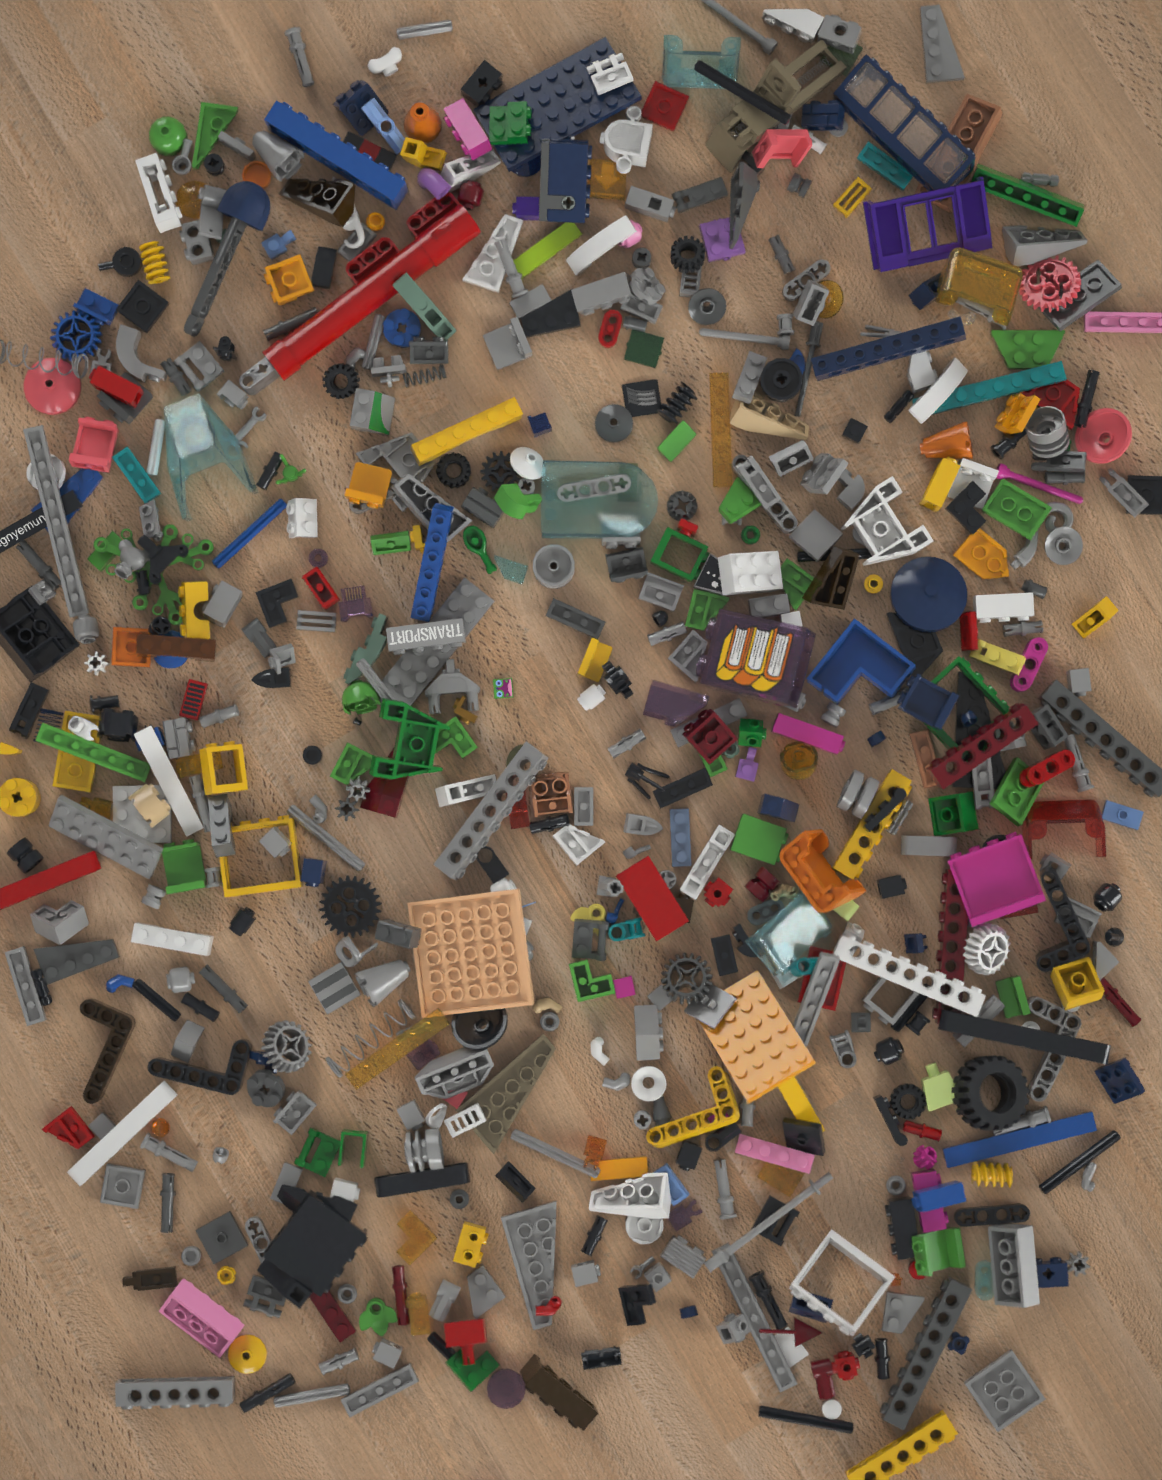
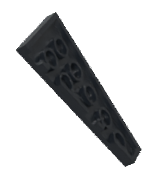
M958 672L957 694L959 697L956 701L954 742L958 746L962 744L961 741L964 738L974 736L978 733L977 730L980 727L988 726L991 723L984 695L962 672ZM971 710L977 716L978 721L972 726L964 727L961 722V714ZM984 740L978 744L979 750L984 747ZM1000 751L991 756L994 789L998 788L1006 773ZM969 753L963 758V761L969 757ZM972 770L952 783V787L973 788Z

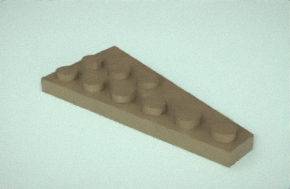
M544 1033L456 1109L459 1113L479 1103L487 1121L472 1128V1130L493 1154L496 1152L556 1050V1047ZM474 1110L471 1111V1113H472V1115L474 1116L475 1120H476V1121L479 1120V1118H478L477 1114L475 1113V1111H474ZM465 1114V1118L467 1119L468 1123L471 1124L472 1121L470 1117L468 1116V1114Z

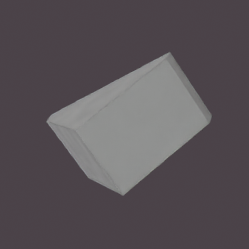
M1093 941L1092 964L1099 980H1101L1119 961L1101 942Z
M187 1020L175 1039L171 1055L189 1063L205 1027Z

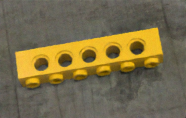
M893 769L889 770L865 815L858 822L833 864L832 868L849 879L859 878L863 871V868H861L864 861L868 862L873 854L871 849L874 844L878 845L883 837L881 832L884 828L888 829L893 820L890 817L894 811L896 813L899 811L902 802L878 824L876 831L867 832L862 827L865 824V818L871 813L875 815L878 812L877 807L885 799L887 801L891 799L888 795V790L891 787L896 789L903 788L907 796L912 789L910 785L912 780ZM863 836L868 839V845L865 848L859 845V839ZM852 853H856L859 857L856 864H851L849 861V856Z
M941 1410L845 1471V1474L849 1480H890L889 1477L894 1474H901L911 1463L916 1464L920 1462L925 1454H932L937 1451L944 1442L949 1443L953 1441L958 1433L945 1412ZM939 1430L940 1434L938 1437L932 1438L930 1437L931 1432ZM917 1440L923 1441V1445L920 1448H915L914 1443ZM900 1451H907L905 1458L897 1457ZM884 1461L891 1462L890 1467L887 1469L881 1468V1464ZM867 1472H874L872 1479L864 1478Z

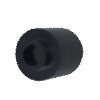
M245 907V909L240 908L231 920L229 929L238 936H242L243 933L246 934L256 920L255 912L248 907Z

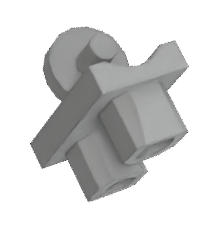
M401 355L391 356L392 366H384L383 357L373 358L372 377H380V383L388 382V387H393L392 382L399 381V375L397 374L407 373Z

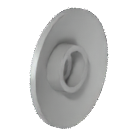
M1058 527L1052 530L1045 540L1046 555L1056 564H1071L1082 553V538L1076 530L1070 527ZM1061 542L1065 544L1064 549L1059 548Z

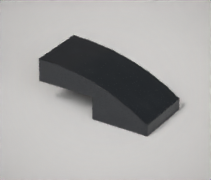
M318 246L311 280L312 286L330 289L337 249Z

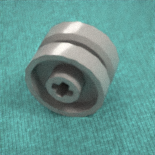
M549 544L544 546L536 553L533 559L535 578L541 585L547 588L558 589L571 581L574 575L575 562L573 556L561 545ZM553 563L557 564L556 569H551L550 566H552Z
M854 770L841 791L836 807L847 811L854 802L852 815L862 819L872 802L879 781L869 777L861 786L864 780V773Z

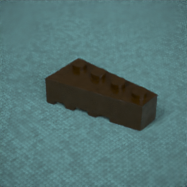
M534 1354L520 1370L525 1383V1389L532 1395L536 1393L540 1396V1401L546 1406L550 1404L554 1407L553 1410L557 1415L568 1418L569 1424L575 1429L579 1427L584 1431L599 1414L595 1405L576 1389L571 1391V1385L563 1378L557 1379L558 1376L548 1365L542 1366L540 1358Z

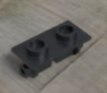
M227 336L221 337L218 347L213 346L214 351L222 360H237L234 354L235 346L230 338Z
M614 1346L603 1348L602 1350H585V1352H581L583 1370L622 1365L620 1347Z

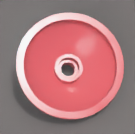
M55 358L42 359L41 364L44 370L50 371L55 367ZM60 359L58 369L61 373L67 374L72 369V365ZM39 361L36 362L31 368L36 367ZM39 365L34 370L29 369L24 379V394L27 401L37 411L48 415H57L68 411L76 404L81 393V380L76 377L73 370L68 375L63 376L58 372L57 368L52 372L46 373ZM48 381L53 382L51 387H47Z
M1102 408L1089 413L1087 426L1085 428L1077 427L1075 433V445L1078 452H1087L1086 460L1098 464L1108 463L1119 458L1127 450L1132 439V427L1127 417L1120 411L1111 408ZM1107 438H1110L1109 442L1104 443Z

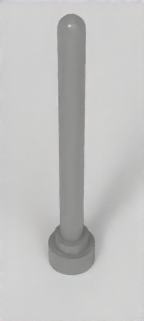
M701 0L760 43L766 54L771 55L777 47V41L773 38L763 37L716 1Z
M705 328L699 330L701 336L778 345L777 347H781L782 350H789L790 335L786 334L779 337Z

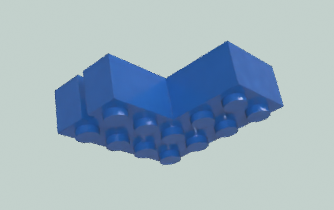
M854 618L809 674L807 682L819 692L824 690V695L836 705L840 703L860 676H863L892 699L916 669V665Z

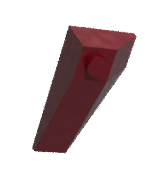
M394 748L388 755L389 758H393ZM409 776L397 779L373 777L367 786L370 788V792H365L366 799H362L360 808L397 818Z

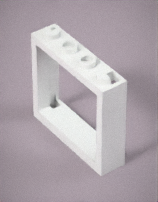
M831 1229L794 1279L789 1289L792 1290L791 1293L796 1298H802L808 1302L807 1306L821 1312L825 1320L837 1324L842 1333L853 1336L895 1276ZM829 1243L883 1283L853 1326L799 1286Z

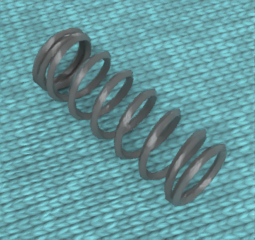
M439 365V375L436 368L432 367L433 377L428 368H426V378L420 369V381L415 371H413V381L408 372L406 374V381L405 374L403 373L406 388L409 387V379L412 385L415 386V376L420 385L422 384V376L425 382L428 383V373L433 382L435 381V373L439 380H441V373L443 379L447 378L444 365Z

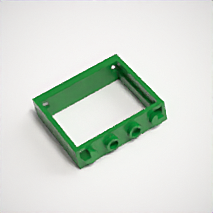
M960 656L956 657L930 681L937 684L957 666L1001 714L1004 715L1009 712L1010 707L1007 705V702L1003 699L1000 701L996 696V690L990 685L987 687L983 682L984 678L977 671L974 673L970 668L971 664L964 657L962 659ZM925 724L947 749L958 747L943 729L938 731ZM968 751L962 753V759L968 754Z

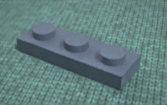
M670 809L672 867L691 866L689 809Z

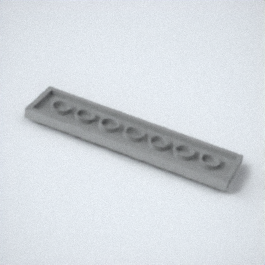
M464 577L429 622L463 618L466 638L495 601ZM445 645L440 650H432V647L424 648L423 652L413 653L412 650H406L405 654L400 657L384 677L382 683L395 700L412 706L457 648Z

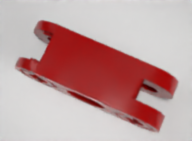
M1066 749L1053 753L1023 769L1019 775L1020 782L1028 788L1042 784L1071 768L1075 763V756L1070 750Z

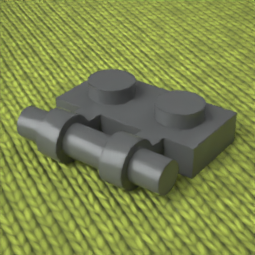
M254 1274L247 1291L248 1295L254 1296L253 1301L245 1299L243 1306L250 1308L253 1312L257 1310L265 1313L266 1316L271 1318L272 1316L280 1318L282 1311L275 1309L276 1304L284 1306L286 1298L266 1278ZM263 1299L269 1301L270 1305L266 1306L260 1304L259 1300Z

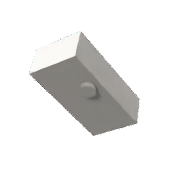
M1007 1223L989 1226L988 1235L995 1305L1026 1308L1040 1304L1033 1225Z

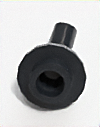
M1110 928L1106 931L1105 941L1108 945L1116 947L1122 944L1124 934L1119 928Z

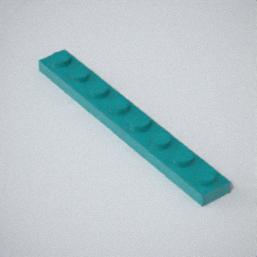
M1059 361L957 387L932 415L1066 381L1063 363ZM918 398L912 399V403L914 404Z

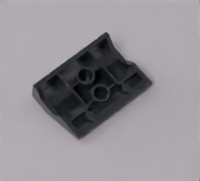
M27 588L0 609V645L31 683L78 648L80 644L49 605L45 602L39 606L29 593V588Z

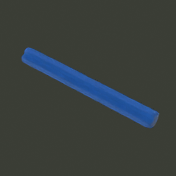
M279 499L216 556L212 563L218 569L221 568L286 508L287 504L284 500Z

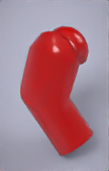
M553 1296L546 1306H536V1316L554 1315L561 1307V1299L558 1296Z

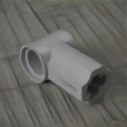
M599 876L596 895L617 897L620 893H623L624 886L616 878Z
M443 1279L429 1315L438 1321L444 1322L451 1304L455 1302L461 1287Z

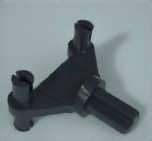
M146 535L141 536L138 540V544L149 553V580L154 585L161 583L162 577L160 574L178 556L185 558L189 553L187 546L183 544L157 546Z

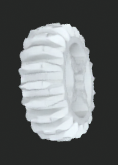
M991 923L979 924L978 928L973 929L974 933H969L970 938L965 940L967 945L963 947L966 950L963 954L966 958L964 962L967 963L968 968L977 974H995L996 971H1000V966L1005 965V959H1009L1007 957V953L1010 952L1008 947L1011 944L1008 941L1009 936L998 925Z

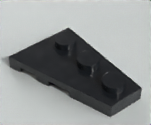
M571 290L521 318L526 338L581 327Z

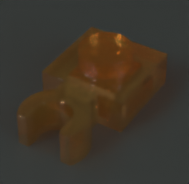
M588 1135L583 1155L587 1156L583 1163L584 1168L591 1162L594 1164L593 1170H597L599 1160L603 1158L607 1140Z

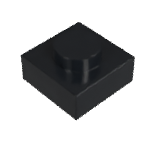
M850 418L842 436L859 444L868 426Z

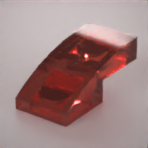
M525 790L523 797L518 802H515L509 814L511 829L530 827Z

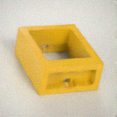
M950 457L942 458L937 464L919 505L934 512H937L942 507L961 466L957 464V460Z
M235 741L224 742V746H217V743L205 744L206 748L199 749L205 795L248 790L242 744L235 745ZM213 752H233L237 783L216 785L212 758Z

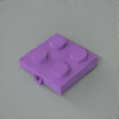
M730 217L714 219L711 222L699 225L708 262L721 259L727 261L731 257L746 253L741 233L734 248L729 249Z

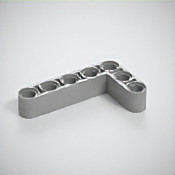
M1032 996L1027 1000L1031 1013L1057 1025L1054 1033L1076 1038L1081 1027V1019L1077 1015L1067 1010L1065 1011L1063 1008L1040 997ZM1038 1000L1041 1006L1038 1010L1034 1011L1032 1003ZM1052 1009L1058 1011L1055 1019H1051L1049 1016ZM1070 1017H1073L1075 1019V1025L1069 1028L1067 1026V1020ZM1044 1053L1028 1086L1030 1093L1027 1094L1031 1099L1038 1102L1046 1099L1066 1056L1058 1055V1060L1051 1062L1050 1055L1052 1053ZM1048 1069L1050 1077L1043 1080L1042 1072ZM1036 1087L1042 1089V1093L1038 1097L1033 1095V1090Z

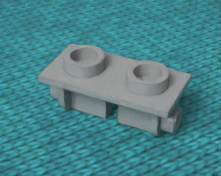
M153 499L140 506L139 511L143 534L149 538H154L155 541L162 540L163 532H161L159 525V508L156 507L155 500Z

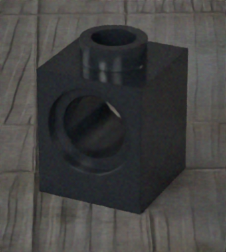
M901 875L876 880L880 899L905 894L904 890L907 889L906 880L901 878Z
M684 1140L676 1158V1163L679 1164L678 1168L685 1171L695 1170L703 1149L702 1146Z

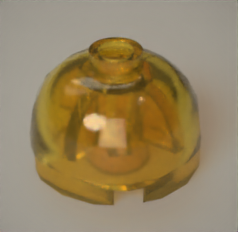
M804 742L790 743L780 753L781 769L791 779L805 780L816 771L818 752L813 746H806Z

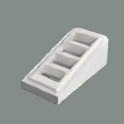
M476 1103L445 1119L444 1123L453 1138L482 1124L487 1119L479 1103ZM473 1110L475 1111V1113L477 1114V1116H478V1118H479V1120H477V1121L475 1120L474 1116H473L472 1113H471V1111H473ZM465 1114H468V1116L470 1117L472 1121L471 1124L468 1123L467 1119L464 1116ZM459 1117L462 1118L465 1124V1127L463 1128L457 1119ZM453 1120L455 1121L459 1129L456 1132L451 1124V1121Z

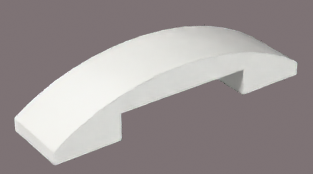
M625 215L586 241L566 261L577 276L591 266L592 262L637 231L627 215Z
M954 357L943 369V373L923 396L916 400L908 411L922 424L952 394L968 370Z
M718 825L679 889L681 892L694 900L697 899L720 858L734 838V833Z

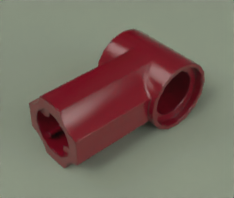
M830 1358L811 1361L812 1374L816 1380L819 1399L826 1400L835 1397Z

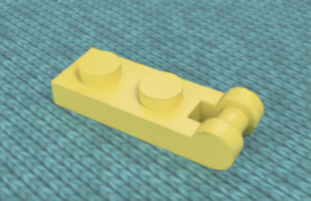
M978 639V650L971 651L969 657L1018 676L1026 660L1025 656ZM982 649L987 650L985 656L980 654Z

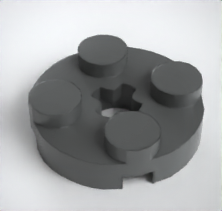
M268 1069L258 1070L247 1080V1091L254 1105L274 1107L285 1095V1084L279 1076L276 1077L272 1074L273 1071ZM263 1085H265V1087L269 1088L270 1090L265 1091Z

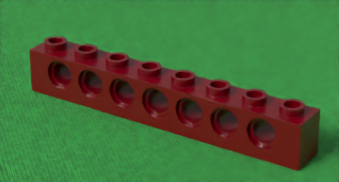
M946 869L945 873H942L944 892H941L940 895L943 911L939 912V923H942L941 931H938L937 937L938 942H940V950L936 952V961H939V969L935 971L946 974L945 979L953 981L955 978L964 982L965 957L963 954L966 950L963 947L966 946L965 940H967L968 914L960 893L954 895L951 892V886L956 884L951 869ZM952 903L958 905V911L955 914H952L949 910ZM951 922L957 925V930L954 933L948 931V925ZM953 941L956 948L953 952H948L946 946L949 942ZM948 961H953L954 969L948 972L945 969V964ZM943 984L940 988V991L943 995L949 993V991H946L944 989ZM963 991L958 995L960 1002H962ZM936 1000V1008L933 1007L932 1019H935V1023L939 1024L941 1011L944 1009L943 1003ZM951 1007L950 1009L946 1010L960 1014L962 1013L961 1010H958L954 1007Z

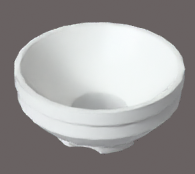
M644 1066L634 1073L631 1087L639 1099L654 1101L664 1094L666 1078L658 1068ZM644 1078H653L654 1086L652 1088H645L643 1086Z

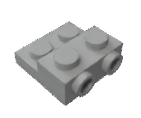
M821 453L813 460L810 470L804 473L800 485L810 493L828 494L849 463L844 459L834 458L830 454Z

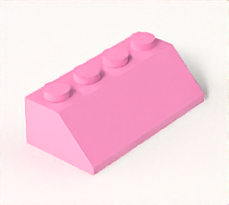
M184 1278L159 1310L162 1315L218 1358L224 1354L245 1326L237 1317H233L224 1307L215 1303L207 1294L202 1293Z

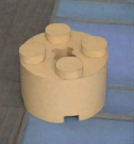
M152 783L149 786L145 784L128 797L130 801L135 800L132 804L146 822L151 820L149 824L151 828L170 815L169 811L171 810V807L164 799L159 800L157 797L159 792Z

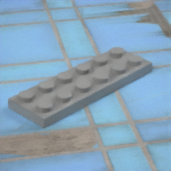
M63 795L58 798L48 825L149 880L154 874L163 851L162 847Z

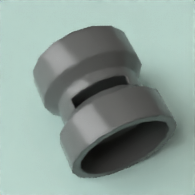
M794 173L787 190L796 192L800 197L804 198L812 180L803 179L799 174Z

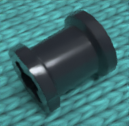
M917 1010L915 1012L916 1016L905 1026L920 1036V1031L931 1021Z

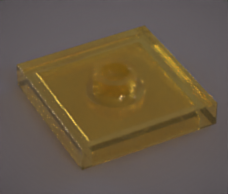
M765 1162L757 1177L791 1197L805 1173Z

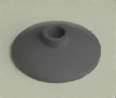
M701 289L690 298L688 304L689 314L699 324H714L726 312L725 298L715 289ZM705 302L710 303V305L707 307H705L703 304Z
M611 404L603 407L598 412L595 419V428L602 439L608 442H620L631 433L633 419L625 407ZM612 419L617 420V424L614 426L610 424Z

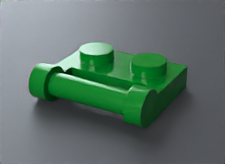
M310 1127L308 1138L299 1157H296L294 1164L326 1177L340 1147V1140ZM317 1137L321 1141L311 1163L305 1160Z

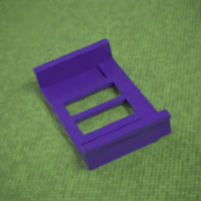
M983 176L975 177L973 182L876 203L870 200L863 202L873 270L878 269L880 272L993 248ZM951 197L957 242L937 246L931 201ZM925 203L931 247L911 251L905 207Z

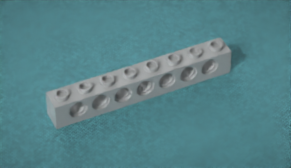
M526 741L433 865L451 879L457 881L463 877L467 866L476 860L479 850L488 844L491 834L499 829L500 822L511 813L512 806L523 797L524 790L527 786L533 784L536 774L545 768L549 758ZM527 762H530V768L528 770H525V764ZM518 777V784L513 786V780ZM507 792L506 800L502 801L501 796ZM495 808V815L490 817L491 809ZM484 823V829L479 832V825ZM472 838V845L467 847V841ZM458 854H460L461 860L458 863H456L455 858Z

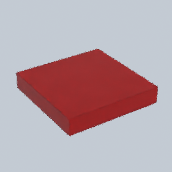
M655 81L641 110V117L674 132L690 96Z

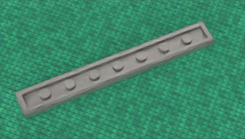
M729 1242L712 1250L713 1256L717 1253L718 1249L728 1248L730 1246ZM733 1253L728 1259L729 1262H724L719 1268L741 1313L747 1320L751 1334L781 1393L797 1385V1381L774 1334L759 1332L760 1329L771 1328Z

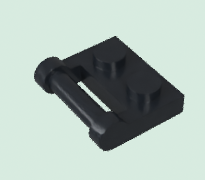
M769 1195L751 1230L784 1206L785 1203ZM795 1208L790 1210L776 1236L772 1232L779 1219L759 1235L782 1246L783 1238L794 1218L798 1217L800 1212Z

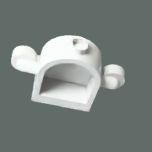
M630 106L627 109V120L614 121L607 127L605 132H601L600 143L604 144L606 155L616 162V169L622 174L628 173L631 170V165L646 167L653 124L639 122L642 112L637 106Z

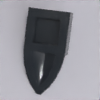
M281 668V674H277L274 669L264 670L255 675L251 680L265 688L291 687L290 668Z

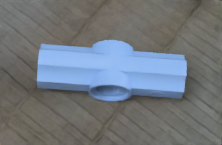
M372 98L361 109L376 127L377 132L382 135L397 155L401 152L405 138L376 99ZM383 121H387L390 125L389 130L386 132L381 129Z

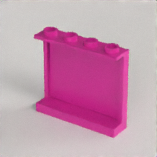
M1016 832L1005 835L1006 839L998 841V838L987 842L988 846L982 848L979 845L968 849V853L962 855L961 852L950 855L951 859L947 860L972 927L1046 901L1021 834L1017 835Z

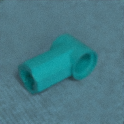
M803 957L794 960L790 965L791 973L796 977L812 975L818 957ZM799 963H802L804 966L803 972L799 969Z

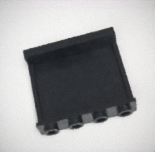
M310 1190L266 1248L263 1257L321 1297L324 1292L326 1294L329 1292L334 1278L341 1276L346 1262L350 1263L353 1260L358 1246L362 1247L368 1239L366 1237L367 1229L364 1228L362 1230L318 1199L317 1194Z

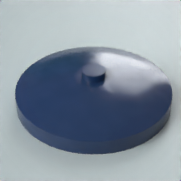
M919 557L907 562L898 570L891 584L890 600L896 615L907 626L918 631L937 632L950 627L959 619L967 603V587L961 573L949 562L936 557Z

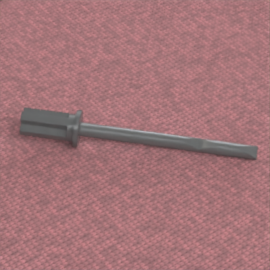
M816 321L815 325L811 326L809 340L806 342L810 349L795 416L798 417L801 416L811 371V358L814 357L815 348L821 347L819 343L824 323Z

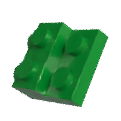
M527 101L508 102V106H490L489 142L491 145L528 143V136H531V124H528V119L532 118L531 107H528Z

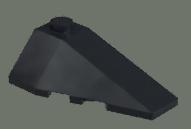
M282 1184L277 1197L283 1205L294 1212L308 1193L305 1189ZM316 1192L318 1199L351 1221L358 1204L340 1196L334 1195L333 1198L323 1196L321 1192Z

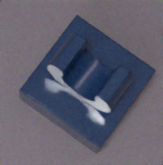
M922 933L904 934L906 954L923 953L928 948V946L923 945V939L927 938L926 935H922Z

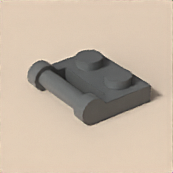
M575 919L572 958L605 961L607 956L605 953L606 933L609 929V922ZM593 928L599 929L597 951H592Z

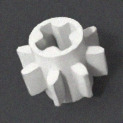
M97 651L95 656L88 654L89 660L84 662V664L89 666L87 672L90 673L94 670L96 676H98L99 671L106 673L104 668L106 665H110V663L104 660L107 656L102 655L99 657V652ZM98 660L101 664L97 665L96 668V666H93V662Z

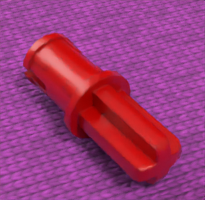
M905 1120L903 1124V1131L919 1135V1138L925 1137L940 1141L941 1129L926 1126L925 1123L919 1124Z

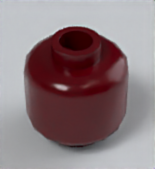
M467 180L466 183L461 184L457 200L466 210H473V208L480 207L484 189L480 183Z

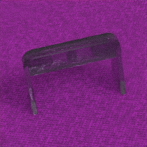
M653 680L643 715L663 720L665 725L675 727L676 724H682L705 708L708 704L709 696Z

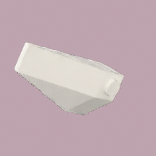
M646 1173L640 1178L625 1180V1183L616 1186L609 1185L591 1191L589 1210L650 1219L669 1218L671 1195L668 1174Z

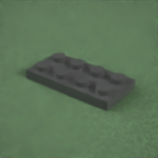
M1096 260L1080 272L1081 291L1077 292L1078 297L1073 298L1072 304L1066 302V308L1059 306V311L1052 308L1051 313H1049L1048 308H1045L1042 312L1059 332L1122 289V284L1099 260ZM1062 285L1060 286V291H1059L1060 299H1061L1062 296H1063V286H1062Z

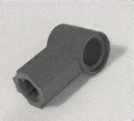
M255 618L242 628L246 637L251 643H254L264 658L270 656V649L277 647L266 633L267 630L258 618Z

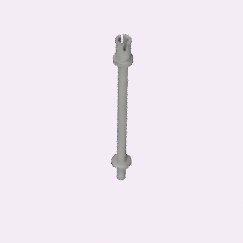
M828 1172L815 1183L810 1179L809 1183L811 1186L728 1248L718 1249L714 1256L704 1262L710 1273L724 1262H729L728 1259L731 1254L814 1192L820 1195L821 1192L818 1189L832 1180V1175Z

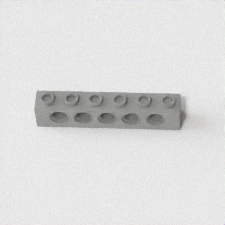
M235 1376L118 1379L115 1383L116 1407H121L124 1410L132 1409L133 1406H141V1409H150L152 1406H160V1408L166 1409L171 1408L172 1405H179L180 1408H189L191 1405L210 1407L211 1404H218L219 1407H228L235 1400ZM190 1389H197L199 1396H192ZM210 1389H217L219 1395L212 1396L210 1394ZM152 1390H158L161 1395L160 1398L153 1397ZM171 1390H178L180 1397H173ZM132 1391H139L141 1398H135L132 1395Z

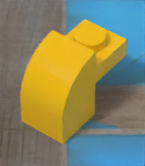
M405 137L400 156L414 166L420 168L428 167L439 171L442 170L447 155L445 150L428 147L423 141Z

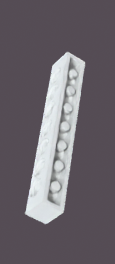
M848 933L845 936H839L832 954L839 956L841 961L978 1017L986 995L981 994L983 990L971 986V989L964 987L965 982L955 978L953 981L945 979L946 974L935 971V974L927 971L929 967L918 963L917 966L909 964L910 959L899 956V959L891 956L893 952L882 948L881 951L874 949V944L863 941V944L855 941L857 937ZM853 946H858L860 949V954L857 957H853L850 954V949ZM875 953L878 956V961L876 964L871 965L868 957L870 954ZM889 961H894L896 964V969L893 972H888L886 969V964ZM911 968L914 976L912 979L907 980L904 972ZM926 976L932 979L929 987H924L922 984V980ZM943 984H948L950 991L943 995L940 988ZM962 991H965L968 995L965 1002H960L958 999V995Z

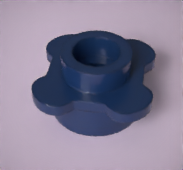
M953 1332L951 1342L947 1344L949 1350H955L962 1355L966 1352L970 1339L967 1336L959 1335L958 1332Z

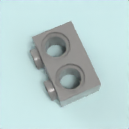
M199 220L182 224V230L179 232L182 242H186L187 249H184L186 259L190 260L193 265L212 261L214 253L210 238L203 235L189 236L192 230L199 231ZM197 248L203 249L201 255H194V251Z

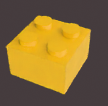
M1090 957L1054 967L1051 972L1050 978L1065 1011L1101 1000L1104 989Z

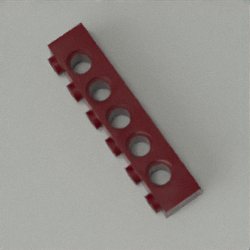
M1022 703L1012 705L1009 708V712L996 716L993 719V723L980 727L977 730V734L964 738L961 741V745L948 749L945 752L946 755L942 758L932 760L926 770L938 788L944 790L1039 723L1028 706ZM1012 718H1015L1016 725L1013 728H1011L1009 724L1010 720ZM996 729H999L1000 736L997 739H995L994 731ZM984 740L985 745L979 750L978 742ZM968 751L969 757L963 761L962 753ZM948 762H952L953 768L947 772L946 765Z

